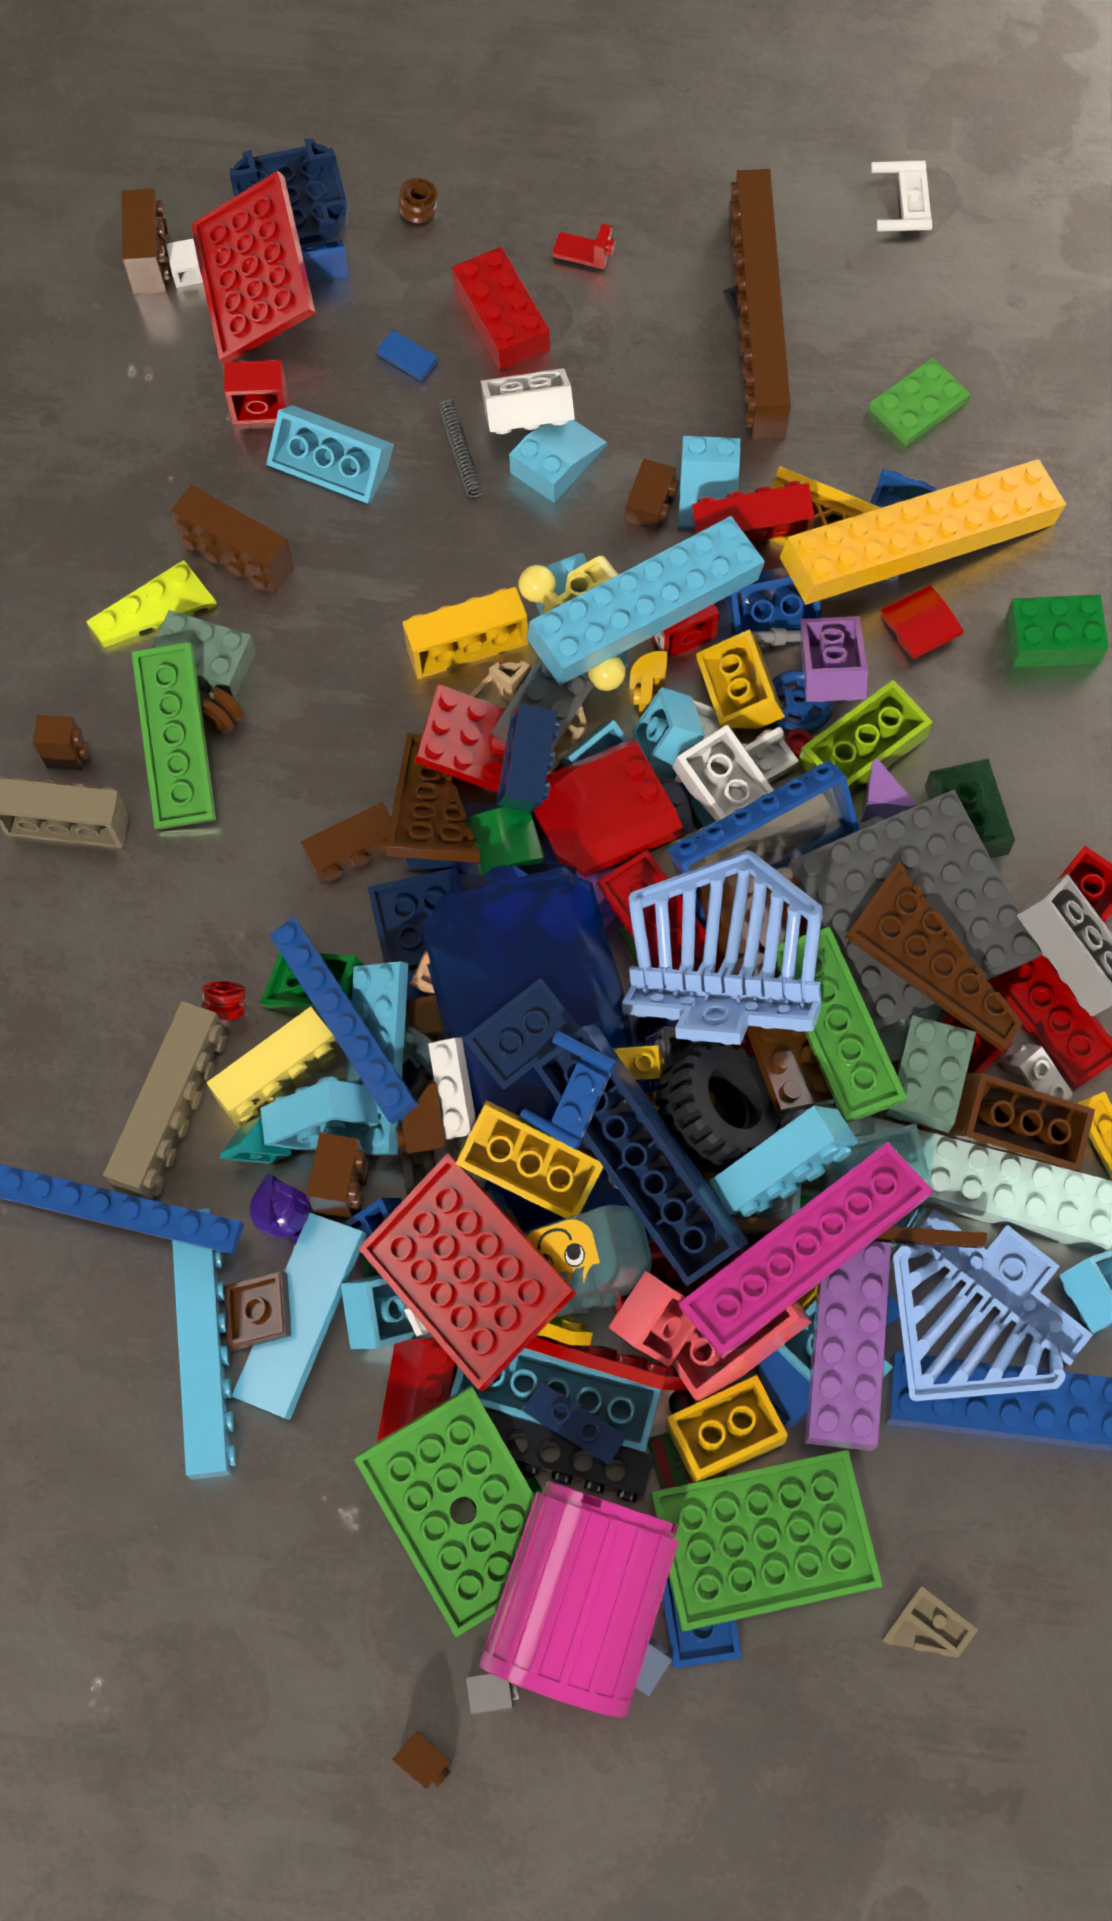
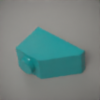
M260 1113L254 1116V1120L243 1124L221 1151L220 1156L223 1160L272 1164L290 1156L291 1149L264 1145Z

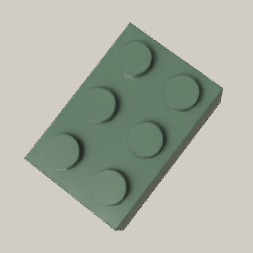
M169 610L152 648L190 642L193 644L199 691L210 693L214 687H217L236 699L256 653L252 636Z
M912 1015L907 1026L896 1071L907 1100L905 1103L888 1108L886 1116L949 1133L956 1120L976 1032Z

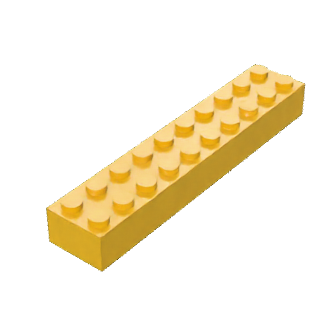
M1037 459L789 536L781 552L780 559L805 605L1053 526L1067 504L1042 463Z

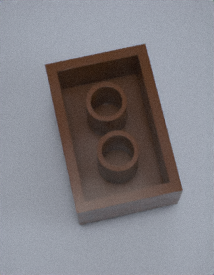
M155 188L122 190V257L133 294L166 292V280H170L169 264L165 263V258L169 257L166 246L168 240H165V235H169L168 219L163 218L162 199H157Z
M320 1132L306 1197L315 1215L344 1223L364 1209L365 1197H362L363 1185H369L372 1167L368 1166L369 1159L365 1157L366 1151L362 1149L359 1139Z

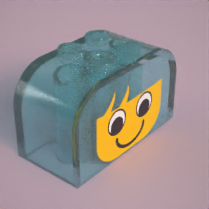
M606 1205L524 1232L526 1237L577 1292L555 1317L571 1314V1317L590 1313V1307L599 1305V1308H605L619 1304L618 1298L629 1295L644 1272L650 1273L652 1258L645 1228L630 1206Z

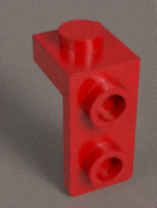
M601 224L596 240L560 232L554 245L552 256L605 269L608 257L613 255L616 239L612 238V226Z

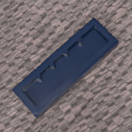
M542 1382L539 1383L522 1410L523 1413L607 1466H610L627 1438L619 1430Z

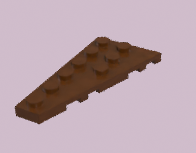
M407 733L386 842V856L480 863L481 853L478 846L475 845L474 834L468 826L466 813L457 788L452 783V776L415 763L414 759L422 734Z

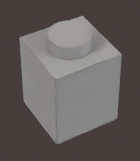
M493 1674L466 1678L472 1715L514 1708L513 1700L519 1699L517 1685Z

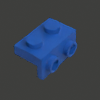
M883 469L870 503L883 508L934 492L937 488L925 481H917L905 477L899 472Z

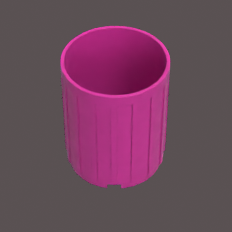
M546 1480L542 1493L536 1492L479 1666L501 1679L558 1701L605 1715L621 1718L627 1717L679 1540L675 1539L679 1525Z

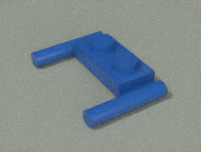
M558 1031L552 1042L581 1057V1060L577 1062L552 1121L527 1108L522 1110L519 1119L567 1146L578 1150L610 1075L617 1065V1061Z

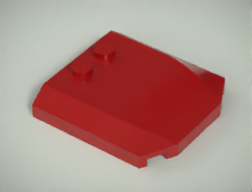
M633 738L546 775L545 782H550L547 801L543 800L542 805L534 810V815L557 860L565 866H572L584 878L633 858L646 849L649 851L684 835L683 826L676 809L638 742Z

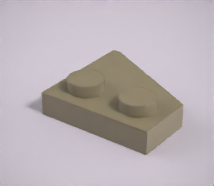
M920 1585L882 1640L891 1645L895 1644L914 1648L915 1650L959 1658L978 1629Z

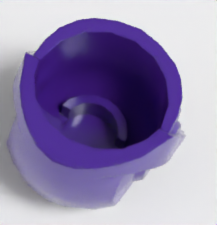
M267 1173L251 1199L249 1211L252 1222L259 1231L274 1238L285 1239L293 1237L294 1245H296L302 1228L308 1219L311 1205L305 1193Z

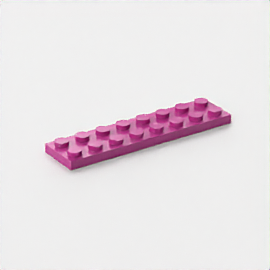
M887 1142L679 1302V1308L723 1359L930 1197L933 1189Z

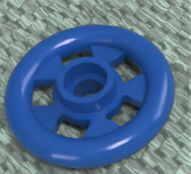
M789 670L779 674L772 680L778 697H784L785 706L782 707L785 717L773 722L777 728L781 727L787 733L795 729L806 730L812 733L822 728L828 722L834 710V701L806 702L803 670ZM796 681L799 687L788 691L785 684ZM800 697L804 702L797 703L794 699ZM813 705L821 708L820 713L816 717L809 714ZM789 713L801 716L800 723L787 720Z

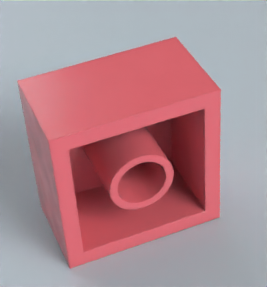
M645 1271L642 1277L635 1283L632 1292L622 1307L616 1312L608 1328L638 1350L670 1367L695 1329V1326L679 1308V1302L685 1299L686 1296Z

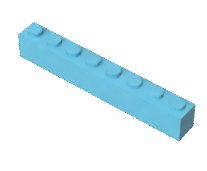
M210 1208L195 1210L214 1215ZM172 1240L186 1476L193 1480L232 1475L231 1466L236 1465V1450L234 1445H230L229 1432L234 1431V1419L232 1411L227 1412V1399L232 1398V1387L230 1378L225 1379V1366L230 1364V1357L227 1345L223 1346L222 1333H227L226 1313H221L220 1301L225 1300L224 1282L219 1281L218 1269L223 1268L222 1252Z

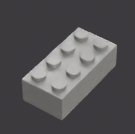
M1067 874L1040 890L1016 916L1036 941L1042 955L1048 958L1058 971L1060 979L1075 994L1079 1005L1086 1009L1089 1015L1093 1017L1112 1006V933Z

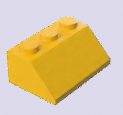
M750 629L696 653L721 727L728 725L730 728L759 729L785 717L763 653Z

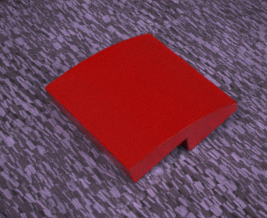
M931 585L880 610L881 619L897 634V643L912 659L964 634L963 628L949 606Z

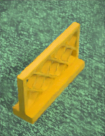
M782 466L779 467L772 485V489L784 487V484L791 481H801L802 484L809 483L812 504L818 512L815 515L814 521L820 519L823 526L827 525L825 517L833 514L841 516L842 520L881 508ZM788 536L770 539L769 541L784 546Z

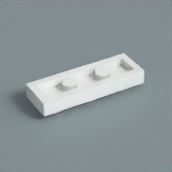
M462 1037L429 1043L445 1140L468 1136L476 1121Z

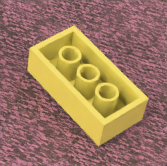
M309 1007L206 1083L217 1102L239 1129L243 1124L254 1120V1116L261 1113L260 1108L273 1103L274 1098L286 1096L285 1094L295 1087H303L311 1080V1075L320 1068L324 1070L333 1065L340 1053L331 1031L312 1007Z

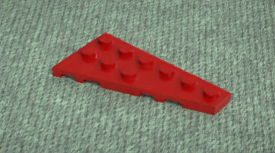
M539 1335L525 1347L535 1352L660 1390L689 1391L673 1366L668 1367L661 1363L658 1365L647 1363L648 1359L631 1354H628V1356L617 1354L618 1350L601 1345H598V1347L593 1345H586V1347L568 1345Z

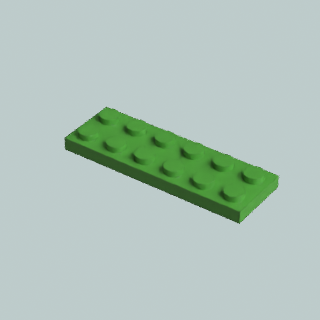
M186 642L131 652L154 828L160 830L215 821L216 814L193 644Z
M830 926L821 929L814 981L820 982L822 1009L814 1030L804 1032L840 1114L846 1123H850L905 1103L907 1096ZM806 935L798 937L794 980L802 977ZM785 942L778 945L776 969L779 975L782 974Z

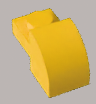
M667 651L647 653L641 656L631 668L629 689H635L633 705H639V716L643 715L651 703L653 691H659L661 687L665 688Z

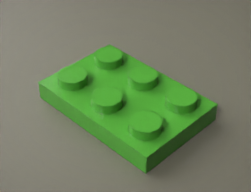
M931 358L870 402L869 410L905 446H908L967 403L971 394L939 362Z

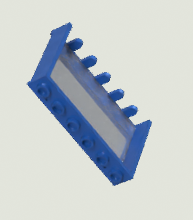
M829 760L798 778L790 780L778 789L763 795L745 807L735 810L732 814L708 825L690 837L682 839L677 844L669 847L667 851L671 856L677 876L746 850L752 851L771 867L777 869L789 867L788 863L790 860L848 836L860 829L846 776ZM696 891L695 915L706 929L707 920Z

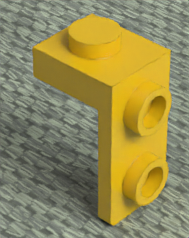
M658 1045L614 1049L635 1080H642L643 1082L660 1079L661 1073L664 1071V1059L662 1053H659Z

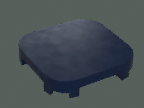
M304 139L305 147L253 157L251 150L242 153V159L233 168H230V180L234 197L276 171H279L285 177L300 245L334 238L346 229L349 222L348 202L336 154L332 147L328 149L326 146L315 143V139Z

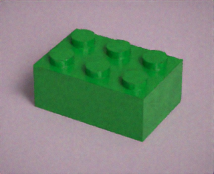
M1101 594L1012 598L1006 614L1013 668L1101 664L1109 647Z

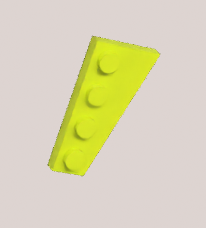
M183 560L86 622L105 648L138 636L140 631L151 627H155V629L160 628L169 610L192 616L194 615L193 612L206 607L209 610L217 607V603Z

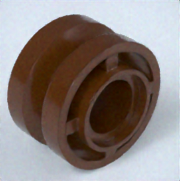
M411 178L402 184L399 194V212L406 220L413 223H425L435 216L438 191L434 184L423 178Z
M214 687L209 693L211 700L203 699L201 701L202 715L214 728L229 734L234 729L232 721L239 723L245 717V713L240 704L230 694Z

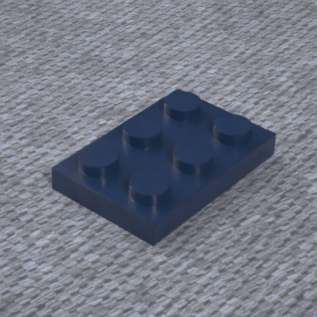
M540 978L465 1036L463 1040L504 1091L532 1069L535 1063L558 1046L552 1042L558 1031L571 1036L580 1027Z

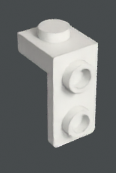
M1024 1042L1017 1043L999 1061L1006 1072L1022 1075L1031 1089L1065 1100H1069L1073 1095L1042 1046Z

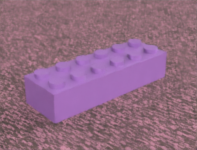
M872 1241L817 1284L805 1434L806 1444L873 1451L878 1446L891 1243Z

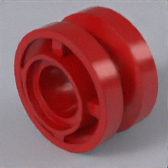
M214 981L202 986L201 997L204 1001L201 1003V1008L217 1013L220 1020H233L244 1016L245 1003L242 1000L246 997L245 986L232 981Z

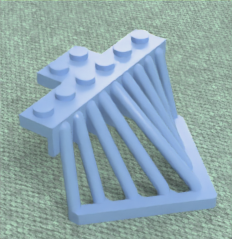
M746 850L631 892L628 900L638 966H631L629 968L631 986L622 1002L623 1014L636 1015L638 1017H660L669 1020L679 1019L675 1027L676 1039H687L694 1042H718L725 1045H740L748 1026H758L765 1029H791L798 1032L814 1030L822 1009L820 982H815L814 977L823 909L819 903L752 851ZM738 873L725 959L719 972L715 973L723 883L726 877ZM751 874L755 877L744 963L739 975H735ZM710 883L703 961L698 971H694L696 889ZM768 887L772 892L770 894L771 904L763 968L756 977L755 970ZM683 893L681 964L679 970H673L668 901L669 898ZM785 901L789 906L782 974L778 978H774L783 902ZM655 904L659 968H652L643 915V908ZM803 915L808 920L802 977L794 980L800 918Z
M936 1209L930 1213L919 1227L921 1229L962 1231ZM1006 1225L987 1250L984 1247L978 1249L913 1244L901 1246L893 1255L909 1396L913 1401L1058 1389L1066 1376L1063 1362L1070 1366L1074 1361L1073 1359L1093 1336L1091 1332L1040 1293L1060 1266L1008 1225ZM927 1254L933 1257L929 1262L909 1273L908 1259ZM943 1267L947 1268L950 1272L914 1307L912 1290ZM962 1280L966 1285L918 1341L916 1324ZM976 1293L983 1297L922 1375L921 1359ZM993 1307L999 1310L998 1314L948 1383L934 1384ZM1012 1320L1016 1325L985 1379L967 1381L997 1337ZM1028 1333L1033 1338L1021 1373L1018 1377L1002 1378L1016 1350ZM1046 1348L1049 1350L1050 1374L1036 1375L1042 1352Z

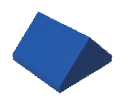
M342 239L300 246L309 283L349 276Z

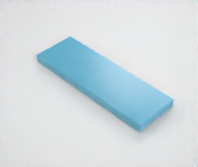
M309 1213L284 1271L287 1273L291 1336L252 1347L231 1397L285 1419H291L342 1296L341 1283L348 1282L360 1253L358 1248L364 1243L367 1236L365 1232Z

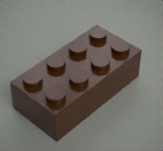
M192 484L171 509L180 541L185 547L190 550L197 549L211 562H219L225 565L235 576L246 577L260 590L264 591L267 589L275 594L294 570L287 538Z
M966 1073L956 1120L949 1132V1136L987 1148L1080 1172L1095 1109L983 1073Z

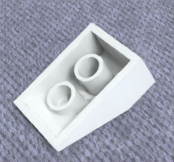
M728 725L677 756L672 767L688 791L716 821L756 801L763 795L774 791Z

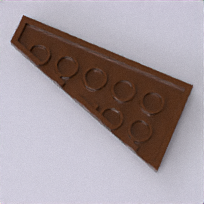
M899 861L847 932L845 938L999 1050H1005L1022 1026V1021L1000 992H996L984 977L986 975L979 965L976 966L966 952L968 950L940 913L933 910L923 897L924 892L918 884L914 885L905 873V867Z

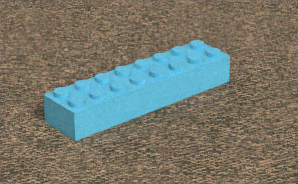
M732 516L531 620L527 640L558 685L561 686L604 661L621 654L754 583L759 579L765 561Z

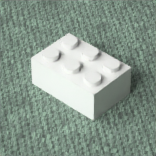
M564 368L481 381L485 415L490 432L506 434L515 428L523 427L526 430L539 428L541 424L563 425L568 423V420L575 419L571 385Z

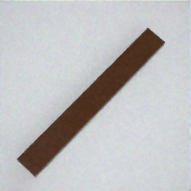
M731 1216L745 1234L767 1235L786 1221ZM890 1227L874 1241L980 1249L987 1245V1233Z

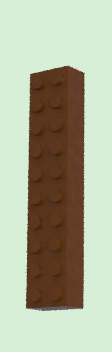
M770 169L737 170L736 182H731L729 217L733 218V222H735L731 223V240H734L735 245H737L733 246V263H736L737 269L734 271V281L739 291L736 293L737 309H740L738 331L742 332L740 355L744 356L742 380H746L744 404H748L746 428H751L752 439L786 438L791 403Z

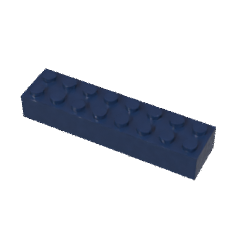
M597 1025L584 1026L570 1037L617 1061V1065L610 1075L583 1139L687 1287L750 1242L731 1215L728 1214L720 1199ZM557 1046L533 1065L558 1103L563 1096L577 1062L581 1060V1057L560 1046Z

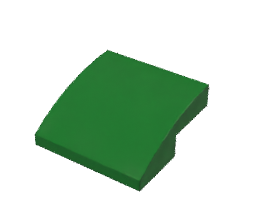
M502 807L466 818L468 826L474 834L475 845L478 846L481 853L480 863H477L481 876L508 873L514 865L540 864L544 860L545 856L530 812Z

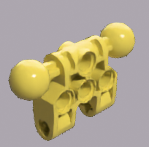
M598 556L568 574L565 592L559 596L554 592L556 580L552 571L541 565L527 567L518 580V587L522 596L529 602L541 603L544 606L542 614H545L619 574L604 556ZM574 589H582L584 592L577 593V592H574L573 590H574ZM618 656L610 658L588 671L590 681L597 689L604 691L617 689L626 676L625 666L622 659Z

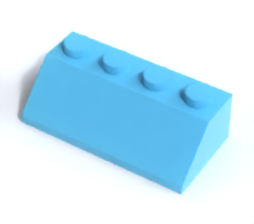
M291 405L278 410L266 465L368 504L371 502L388 470L394 443Z

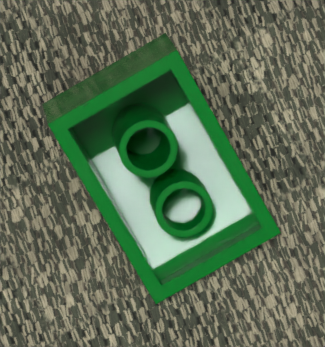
M279 953L260 1005L296 1017L309 1007H312L326 1025L283 956ZM320 953L351 1000L354 966H363L365 964L352 955Z

